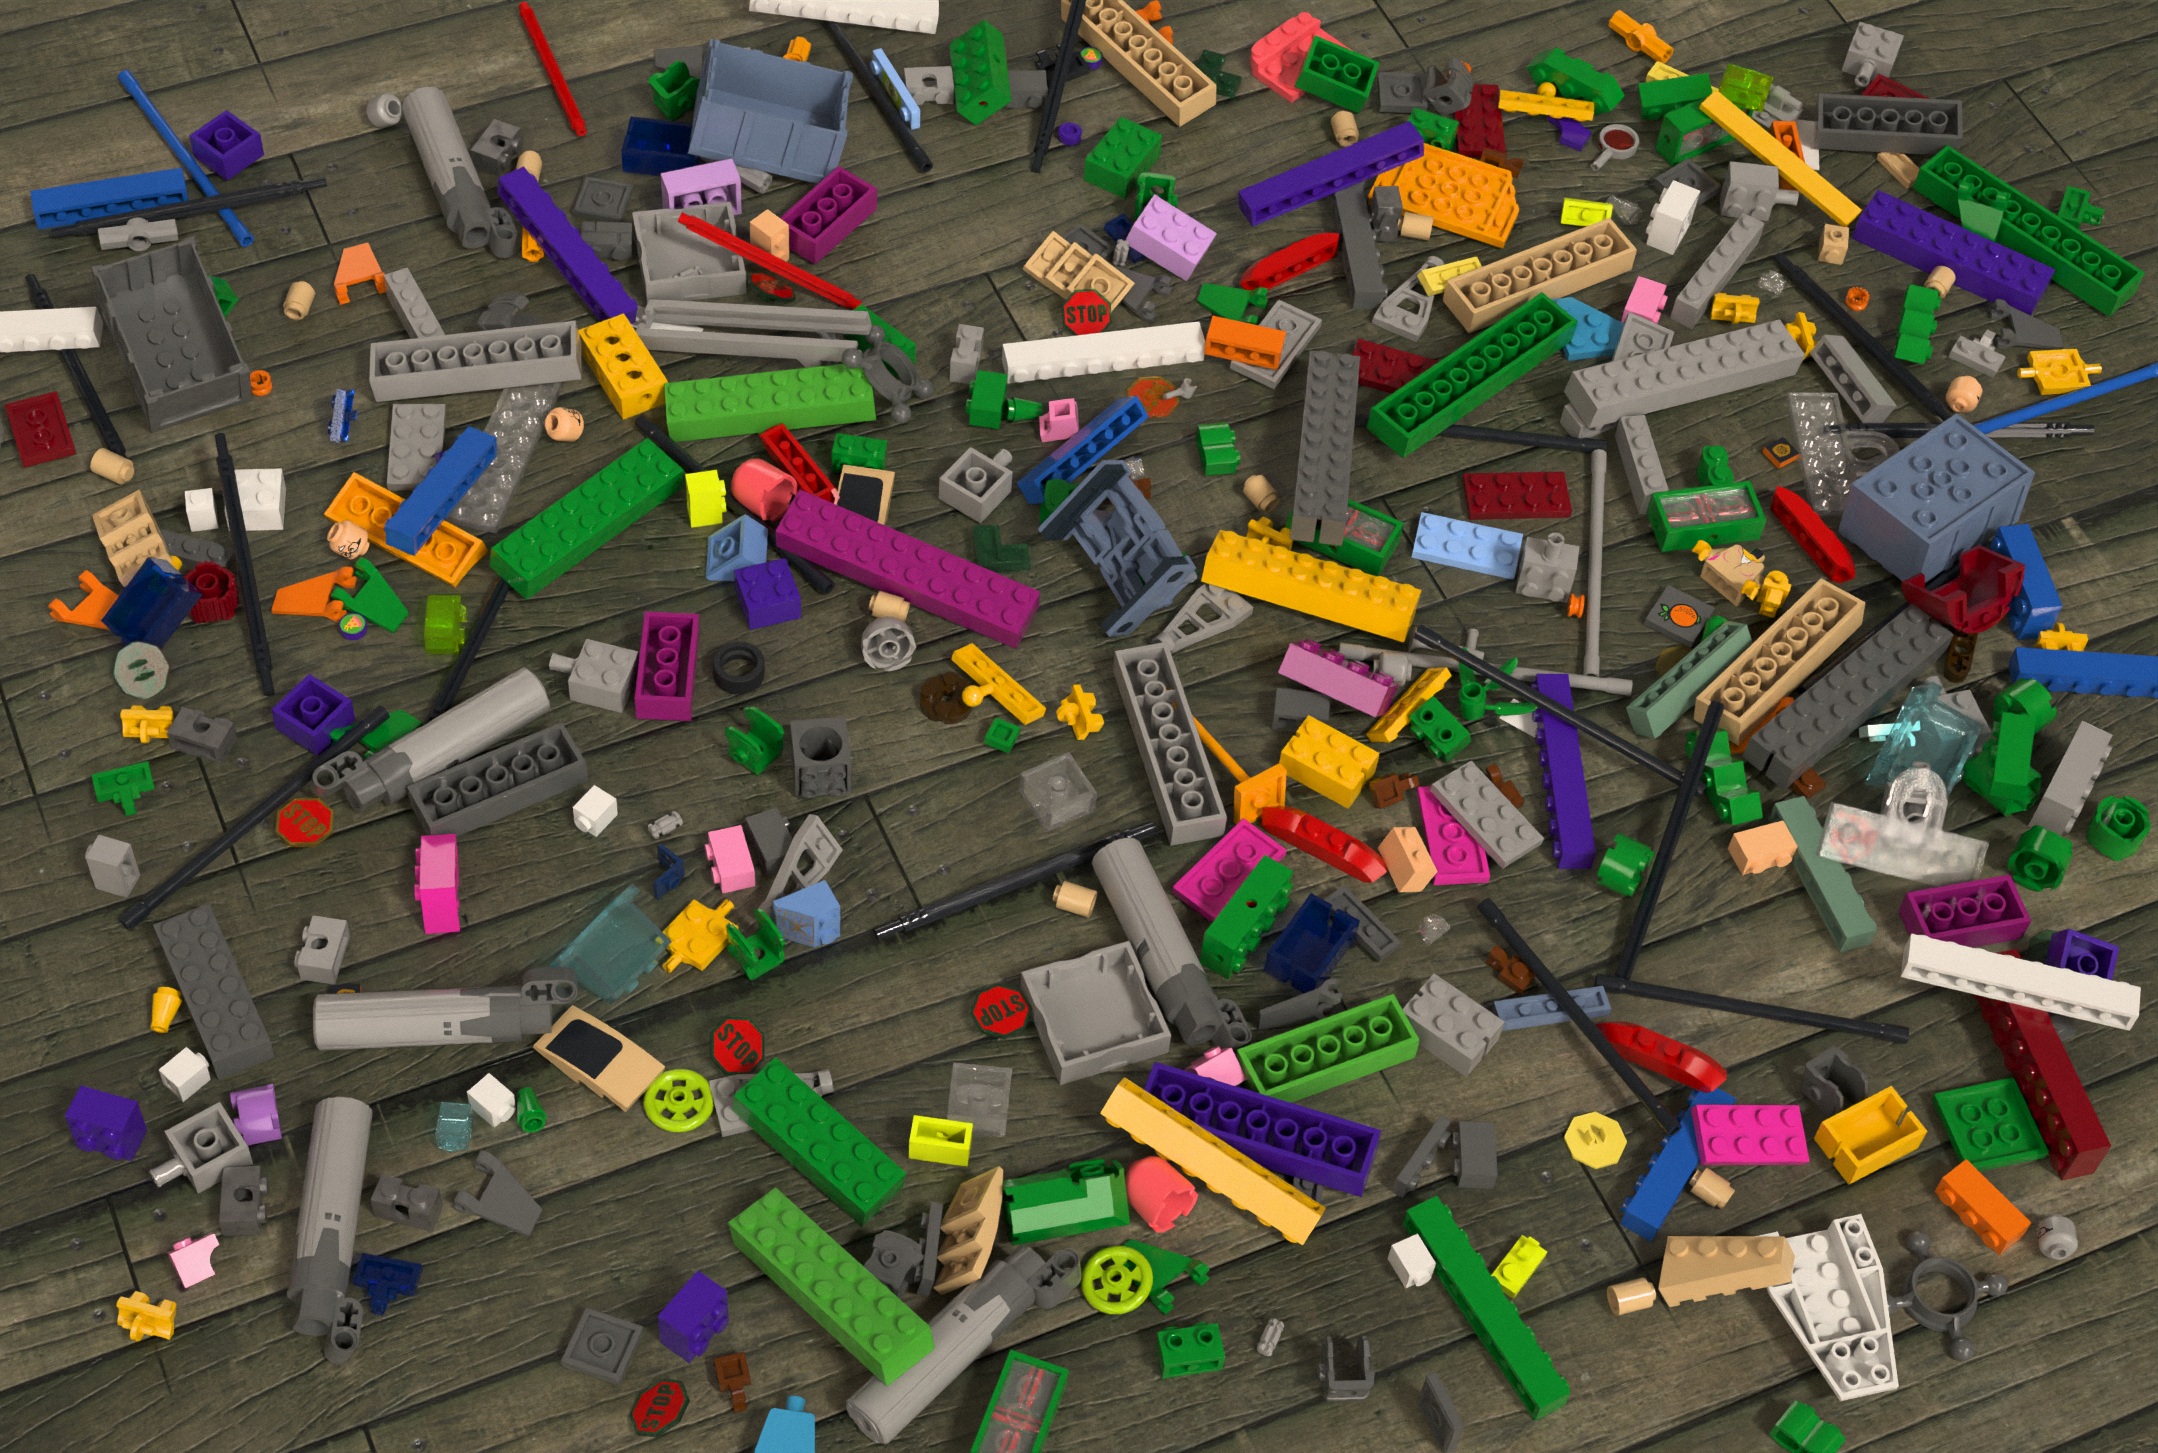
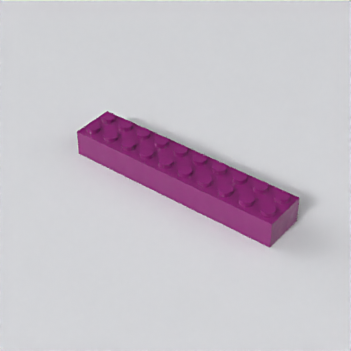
M800 489L776 529L777 547L879 591L903 597L904 601L910 602L914 606L1015 649L1019 646L1039 608L1040 591Z

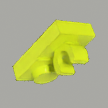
M1564 198L1560 222L1562 224L1587 227L1607 218L1611 219L1613 205Z
M1522 1235L1491 1275L1499 1280L1502 1292L1513 1299L1547 1254V1251L1539 1246L1540 1243L1530 1236L1526 1238Z

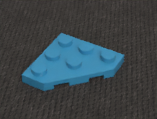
M1573 297L1551 299L1578 321L1573 339L1563 347L1567 361L1614 355L1624 323Z

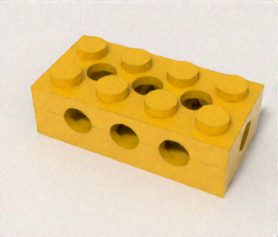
M624 313L578 330L581 339V354L623 420L666 404L664 383H668V381Z

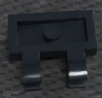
M1061 43L1056 45L1058 50L1060 49ZM1043 49L1036 52L1039 59L1035 60L1037 70H1046L1047 87L1049 88L1057 59L1051 60L1047 51ZM1079 51L1072 55L1066 81L1089 74L1090 66Z

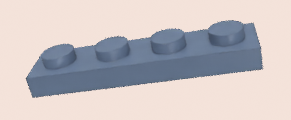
M1603 986L1567 991L1589 1018L1610 1015L1611 1006ZM1550 993L1494 1001L1492 1006L1494 1015L1504 1021L1502 1031L1573 1021Z

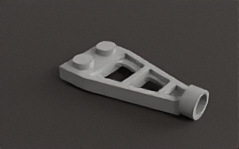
M1435 256L1428 257L1422 268L1382 302L1373 317L1372 324L1417 342L1427 327L1434 295L1428 296L1426 294L1424 296L1411 289L1417 283L1422 285L1417 277L1422 270L1444 265V262ZM1404 299L1410 300L1420 305L1419 313L1417 315L1397 307V305Z
M1205 583L1196 590L1166 629L1152 639V644L1167 642L1170 652L1177 651L1235 627L1252 615L1254 607L1235 591ZM1207 604L1221 617L1206 623L1196 612L1201 605ZM1188 620L1198 630L1190 635H1185L1178 627Z
M809 814L795 834L768 896L758 908H761L772 921L773 901L786 896L783 890L789 877L797 884L790 894L814 885L830 870L843 850L817 815ZM806 850L814 861V865L803 876L797 869V863L802 852Z
M829 1069L814 1073H794L820 1097L823 1094L834 1092ZM736 1074L709 1081L722 1137L753 1130L732 1111L734 1095L757 1074ZM814 1083H818L819 1086L815 1088Z

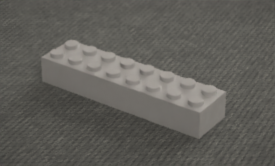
M576 321L371 343L369 382L376 402L582 379L581 339Z
M1163 642L1115 651L1114 676L1170 846L1224 836L1227 816L1168 643Z

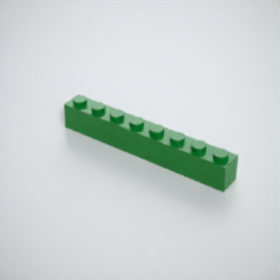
M1435 1196L1408 1209L1403 1226L1410 1236L1419 1235L1436 1263L1434 1272L1533 1420L1536 1421L1565 1406L1571 1393L1567 1380L1556 1372L1550 1355L1537 1344L1533 1330L1520 1319L1516 1305L1511 1300L1508 1301L1503 1294L1499 1280L1495 1276H1491L1486 1269L1482 1255L1477 1251L1475 1252L1469 1244V1238L1465 1230L1457 1226L1453 1220L1450 1208L1446 1204H1442L1438 1196Z

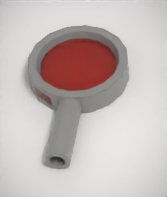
M1612 124L1603 128L1598 139V147L1602 153L1591 164V169L1596 172L1599 171L1610 157L1626 159L1633 156L1639 145L1637 133L1630 127L1622 124Z

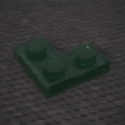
M1204 49L1196 67L1216 84V94L1235 99L1242 77L1222 71L1226 55Z
M999 524L972 526L977 565L995 573L1030 570L1031 562L1028 543L1001 545Z

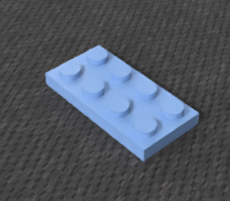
M1421 512L1411 558L1514 580L1523 534Z

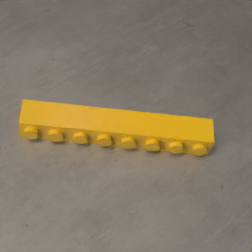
M1125 1077L1117 1085L1100 1113L1106 1117L1105 1119L1110 1125L1116 1128L1122 1127L1131 1133L1130 1136L1136 1142L1148 1144L1156 1150L1155 1152L1161 1158L1168 1161L1172 1160L1180 1165L1181 1170L1191 1177L1197 1176L1205 1181L1206 1186L1210 1190L1228 1196L1236 1207L1242 1210L1248 1209L1257 1215V1219L1262 1224L1269 1227L1274 1226L1280 1230L1282 1235L1290 1242H1298L1303 1245L1326 1209L1320 1203Z

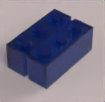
M630 116L626 131L627 135H625L621 150L623 172L661 176V173L698 166L700 156L688 154L692 124Z
M148 557L102 618L101 622L116 636L122 637L121 641L128 648L141 644L157 648L160 652L202 596V593L187 579L181 578L183 575L167 560ZM139 647L134 648L135 652L139 651L136 655L141 656L142 650Z
M1310 893L1267 952L1264 971L1285 983L1290 979L1292 981L1291 986L1302 993L1318 989L1326 981L1356 939L1360 920L1337 908L1332 927L1329 926L1333 905Z

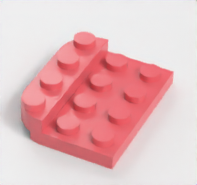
M1302 12L1298 16L1287 20L1253 45L1250 56L1252 75L1292 103L1306 93V91L1294 87L1305 53L1315 35L1347 49L1349 48L1320 28V20L1312 17L1307 12Z

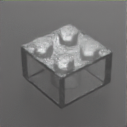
M1070 752L1021 773L1019 792L1046 833L1095 811L1097 792Z
M954 1062L947 1120L973 1123L972 1134L1005 1137L1012 1068Z

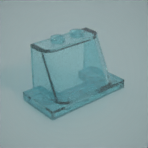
M1931 682L1913 687L1865 782L1874 787L1886 785V782L1896 783L1897 779L1908 784L1910 782L1913 762L1921 761L1931 766L1926 785L1941 787L1945 796L1948 797L1954 784H1957L1963 776L1964 770L1962 768L1966 760H1969L1975 752L1976 747L1974 744L1983 725L1938 700L1937 698L1943 687L1937 683Z
M632 883L618 894L547 967H570L574 969L578 975V983L607 1003L612 1004L624 991L629 994L640 983L637 979L642 972L648 974L657 966L659 962L656 958L672 941L631 901L640 892Z

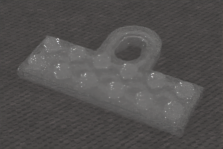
M1788 392L1786 401L1797 451L1800 453L1799 461L1808 503L1819 516H1842L1851 484L1857 480L1856 476L1865 475L1898 453L1900 449L1892 438L1883 433L1875 431H1846L1838 393ZM1827 425H1839L1840 431L1831 432ZM1872 447L1880 450L1882 455L1874 456L1869 460H1861L1852 454L1851 449Z
M1913 767L1902 771L1893 780L1883 815L1831 802L1816 855L1942 887L1978 880L1989 842L1938 829L1947 797L1945 784L1935 772L1921 767ZM1923 788L1926 791L1925 801L1927 805L1925 812L1919 820L1914 822L1907 821L1903 814V805L1912 796L1915 789Z

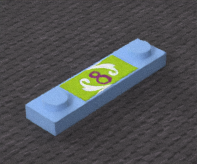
M882 48L873 50V60L870 62L872 73L880 79L898 108L903 122H907L911 130L920 128V109Z

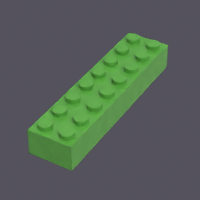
M844 364L664 383L669 436L674 442L762 433L766 429L783 423L788 430L876 420L873 385L866 377L862 368L850 369L844 366Z
M776 1187L728 1222L734 1245L886 1386L890 1385L935 1349L930 1326Z

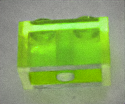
M1728 63L1719 92L1734 105L1762 113L1774 77Z
M428 595L424 631L426 654H459L460 644L465 643L466 637L465 627H462V622H467V606H462L461 595Z

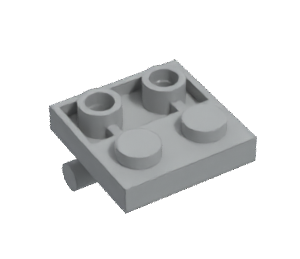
M1764 79L1760 82L1759 88L1761 90L1753 96L1756 104L1751 119L1769 133L1772 121H1797L1802 116L1804 109L1801 106L1803 103L1792 97L1789 91L1779 85L1774 86Z

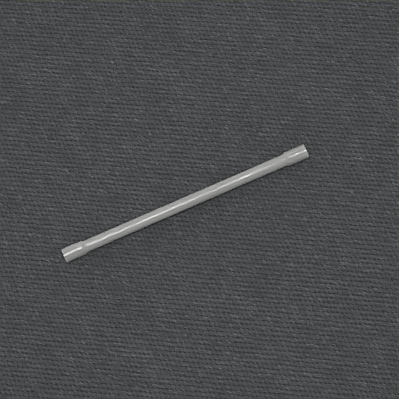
M1601 449L1594 450L1591 454L1592 487L1586 647L1583 665V675L1599 677L1600 669L1599 630L1604 485L1607 453Z
M1340 642L1339 652L1345 655L1344 659L1374 661L1379 660L1380 654L1384 651L1405 653L1408 660H1412L1413 667H1447L1451 672H1459V662L1452 658L1370 648ZM1489 663L1498 669L1502 666L1501 664ZM1517 666L1510 675L1517 680L1534 682L1536 674H1568L1570 687L1630 696L1632 692V680L1602 678Z

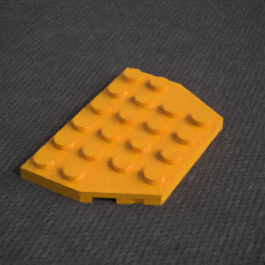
M1424 143L1423 157L1379 174L1368 195V204L1371 205L1374 187L1398 186L1403 205L1402 216H1404L1405 212L1433 216V226L1502 249L1519 213V207L1515 200V188L1512 185L1511 171Z

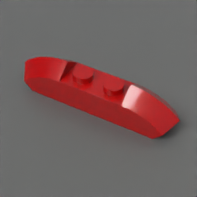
M1315 234L1256 261L1244 272L1240 285L1245 290H1254L1258 287L1270 290L1335 258L1339 234Z
M783 423L766 429L758 435L765 449L780 470L795 478L798 484V491L799 489L837 505L840 496L836 488Z
M1776 486L1770 506L1773 514L1832 582L1844 583L1854 579V562L1845 545L1836 538L1834 532L1824 524L1820 516L1812 510V507L1805 500L1788 489Z
M1270 806L1262 808V826L1267 833L1364 883H1373L1387 872L1384 860L1372 848L1341 830L1292 807Z
M1613 1021L1595 1024L1623 1059L1694 1089L1709 1093L1727 1079V1071L1718 1062L1686 1044L1630 1022Z

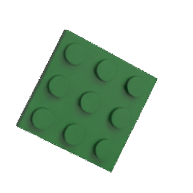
M2014 1077L1935 1093L1931 1099L1960 1164L1967 1159L1980 1172L2046 1158L2049 1153Z

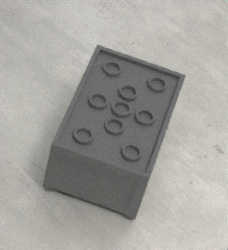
M194 236L183 239V242L105 266L100 264L91 267L97 302L151 433L252 401L250 370L247 363H243L233 339V330L230 322H226L215 296L212 279L210 276L207 277L198 255Z

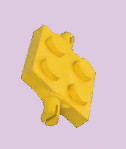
M2077 349L2030 351L2027 359L2031 368H2018L2017 376L2019 379L2032 377L2036 381L2041 395L2067 394L2091 386L2088 374H2100L2102 367L2100 363L2086 364L2080 358Z
M725 899L716 910H713L693 900L657 937L658 944L669 950L672 954L662 964L663 969L666 972L668 970V973H672L683 962L703 971L730 943L727 939L726 925L730 923L738 929L737 925L725 919V916L734 908L733 903Z

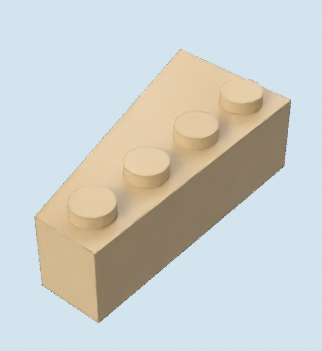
M1668 1236L1658 1289L1668 1306L1673 1307L1680 1305V1302L1693 1299L1694 1302L1706 1300V1296L1723 1293L1726 1296L1736 1294L1737 1290L1751 1287L1752 1290L1789 1283L1792 1278L1795 1255L1785 1236Z

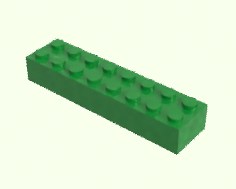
M646 438L491 548L490 567L523 598L528 600L679 491L682 487L684 470L649 438Z

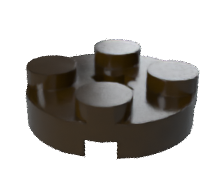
M947 672L944 675L932 677L921 686L920 708L923 714L934 722L940 720L945 721V724H956L965 720L970 715L972 707L967 706L963 702L962 692L970 684L963 678H960L955 672ZM943 696L952 697V702L947 700L941 701Z

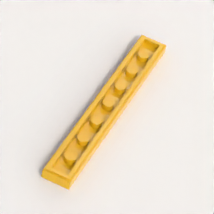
M1715 90L1701 103L1700 110L1768 166H1778V174L1842 227H1847L1861 213L1862 209L1720 92Z

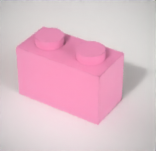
M1638 276L1624 309L1621 322L1624 323L1626 316L1631 312L1658 324L1661 315L1658 310H1664L1668 296L1664 295L1667 285Z
M739 825L708 832L709 843L704 844L705 853L708 861L713 860L714 867H711L714 884L719 883L722 894L754 887L755 870L742 826Z

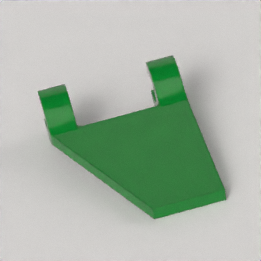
M1961 181L1958 189V203L1962 227L1995 242L2011 194L2003 191L1998 192L1995 207L1969 201L1974 183Z
M1203 283L1197 298V304L1219 317L1256 325L1258 321L1257 316H1243L1248 302H1251L1258 308H1266L1268 289L1258 287L1254 290H1244Z
M360 557L355 564V567L358 568L355 575L360 579L368 580L355 598H352L345 590L339 587L333 591L331 597L334 600L343 601L342 610L358 613L366 620L394 634L408 617L409 612L373 564L367 559Z
M402 709L389 713L390 718L359 741L371 749L365 753L363 759L368 758L410 732L422 727V722ZM359 723L334 729L329 734V738L334 740L330 747Z
M1130 1239L1123 1245L1137 1250L1148 1260L1153 1272V1284L1148 1297L1164 1316L1174 1309V1306L1171 1304L1174 1301V1297L1162 1288L1186 1270L1192 1280L1200 1287L1209 1280V1276L1206 1275L1209 1272V1268L1200 1260ZM1130 1260L1123 1264L1130 1272L1137 1267ZM1132 1280L1135 1285L1140 1286L1141 1282Z

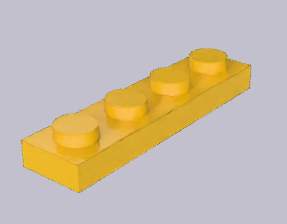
M1428 668L1366 733L1371 742L1384 743L1393 741L1398 736L1397 733L1410 723L1409 716L1436 692L1443 689L1444 683L1452 676L1448 668Z

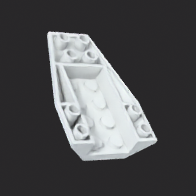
M1858 1214L1835 1219L1827 1230L1786 1238L1795 1255L1791 1282L1766 1288L1769 1296L1840 1401L1897 1389L1899 1385L1883 1268L1862 1215ZM1778 1232L1759 1236H1779Z

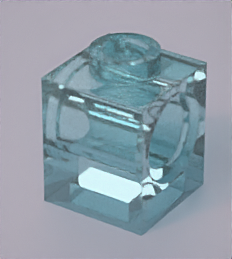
M441 1102L435 1132L438 1148H443L450 1152L468 1150L474 1121L471 1104Z

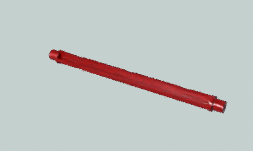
M522 2L518 6L519 14L571 127L578 136H584L587 133L585 121L581 116L533 9L527 2Z
M682 212L678 219V223L686 226V229L847 309L851 308L854 310L862 304V301L854 298L853 294L694 215L689 216Z

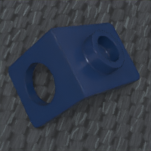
M661 843L657 846L658 860L668 870L654 882V896L657 899H660L669 890H674L679 885L681 879L685 877L684 861ZM666 856H668L672 860L673 864L666 858Z

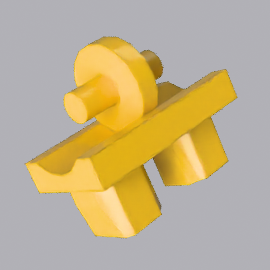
M1717 293L1714 295L1710 317L1715 320L1732 321V324H1739V322L1755 323L1759 298L1751 297L1750 295L1733 296L1726 293Z
M1798 312L1796 319L1792 323L1785 324V327L1804 352L1805 357H1812L1810 352L1818 343V341L1812 339L1816 333V327L1814 323L1807 322L1805 313Z
M1264 516L1258 521L1252 519L1249 522L1246 538L1259 539L1263 543L1282 546L1291 551L1293 540L1290 539V529L1285 527L1278 532L1272 529V521Z
M1772 571L1765 577L1760 595L1756 600L1761 602L1759 614L1774 618L1777 608H1782L1791 588V584H1788V578L1783 572Z
M2056 623L2053 630L2040 631L2038 640L2033 645V648L2084 651L2088 642L2087 634L2065 631L2063 623Z
M1073 685L1071 687L1072 693L1060 702L1061 706L1057 709L1056 715L1058 720L1067 721L1068 725H1072L1077 740H1085L1089 732L1100 731L1104 720L1101 714H1091L1096 705L1094 694L1083 692L1081 685Z
M132 705L130 709H122L120 713L123 723V737H140L142 743H149L150 738H168L167 732L174 722L173 711L169 706H160L157 710H146L143 706Z
M137 1291L129 1298L121 1296L117 1301L119 1309L117 1325L131 1330V1340L138 1342L144 1334L170 1340L174 1334L175 1302L164 1299L158 1306L150 1305L149 1297Z

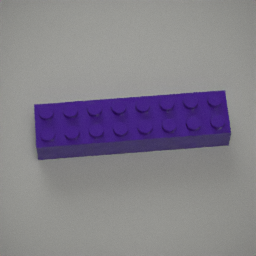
M1877 190L1858 219L1852 239L1929 274L1937 266H1946L1955 274L1956 279L1953 285L1993 303L1996 299L2005 300L2011 307L2030 316L2046 292L2055 272V269L1879 190Z
M1154 1062L1144 1088L1151 1095L1264 1168L1362 1197L1379 1148L1381 1130Z

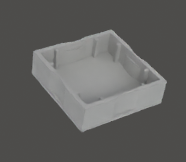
M731 201L695 205L683 209L632 212L633 232L647 304L649 299L690 301L747 294L743 257L686 229V226L678 223V219L683 212L689 216L694 215L736 236V224ZM698 265L703 271V275L673 278L675 274L679 276L678 273L690 267L694 269L693 266Z
M1130 941L1092 951L1077 959L1058 961L1021 972L1020 992L1029 1007L1028 1011L1060 1085L1169 1052L1170 1031L1157 1002L1147 989L1144 973Z

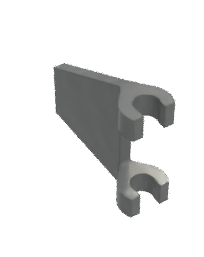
M710 40L702 46L656 49L655 68L665 72L668 70L667 67L675 61H684L689 69L690 78H700L703 69V56L706 57Z
M1112 265L1135 283L1121 301L1143 321L1152 323L1156 317V313H1152L1156 304L1144 301L1152 289L1161 296L1169 297L1173 291L1172 287H1169L1172 278L1165 275L1155 278Z
M2002 299L1995 300L1996 309L1990 308L1991 319L1998 320L2009 316L2012 330L2003 328L2001 330L2002 338H1996L1998 348L2006 349L2016 345L2052 350H2062L2064 348L2060 329L2011 307Z
M1328 979L1318 989L1260 1010L1257 1029L1313 1023L1327 1018L1324 1014L1331 1013L1332 1005L1341 1002V992L1331 993L1329 991L1337 989L1338 980ZM1319 999L1325 1002L1318 1006Z
M481 1150L476 1159L477 1165L475 1169L482 1173L493 1174L479 1201L469 1193L460 1190L454 1200L456 1203L454 1209L460 1213L477 1215L530 1237L542 1214V1208L501 1161L489 1152Z

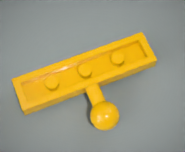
M1544 82L1538 87V95L1500 90L1498 108L1507 112L1523 111L1530 115L1546 114L1553 118L1568 117L1580 122L1593 120L1594 102L1555 97L1556 88L1550 82Z
M973 643L953 652L951 660L980 685V687L970 685L963 690L962 700L967 706L976 707L981 704L984 696L991 694L1024 725L1044 716L1046 708Z

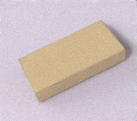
M1881 152L1878 154L1877 160L1906 189L1914 186L1920 168L1904 153Z

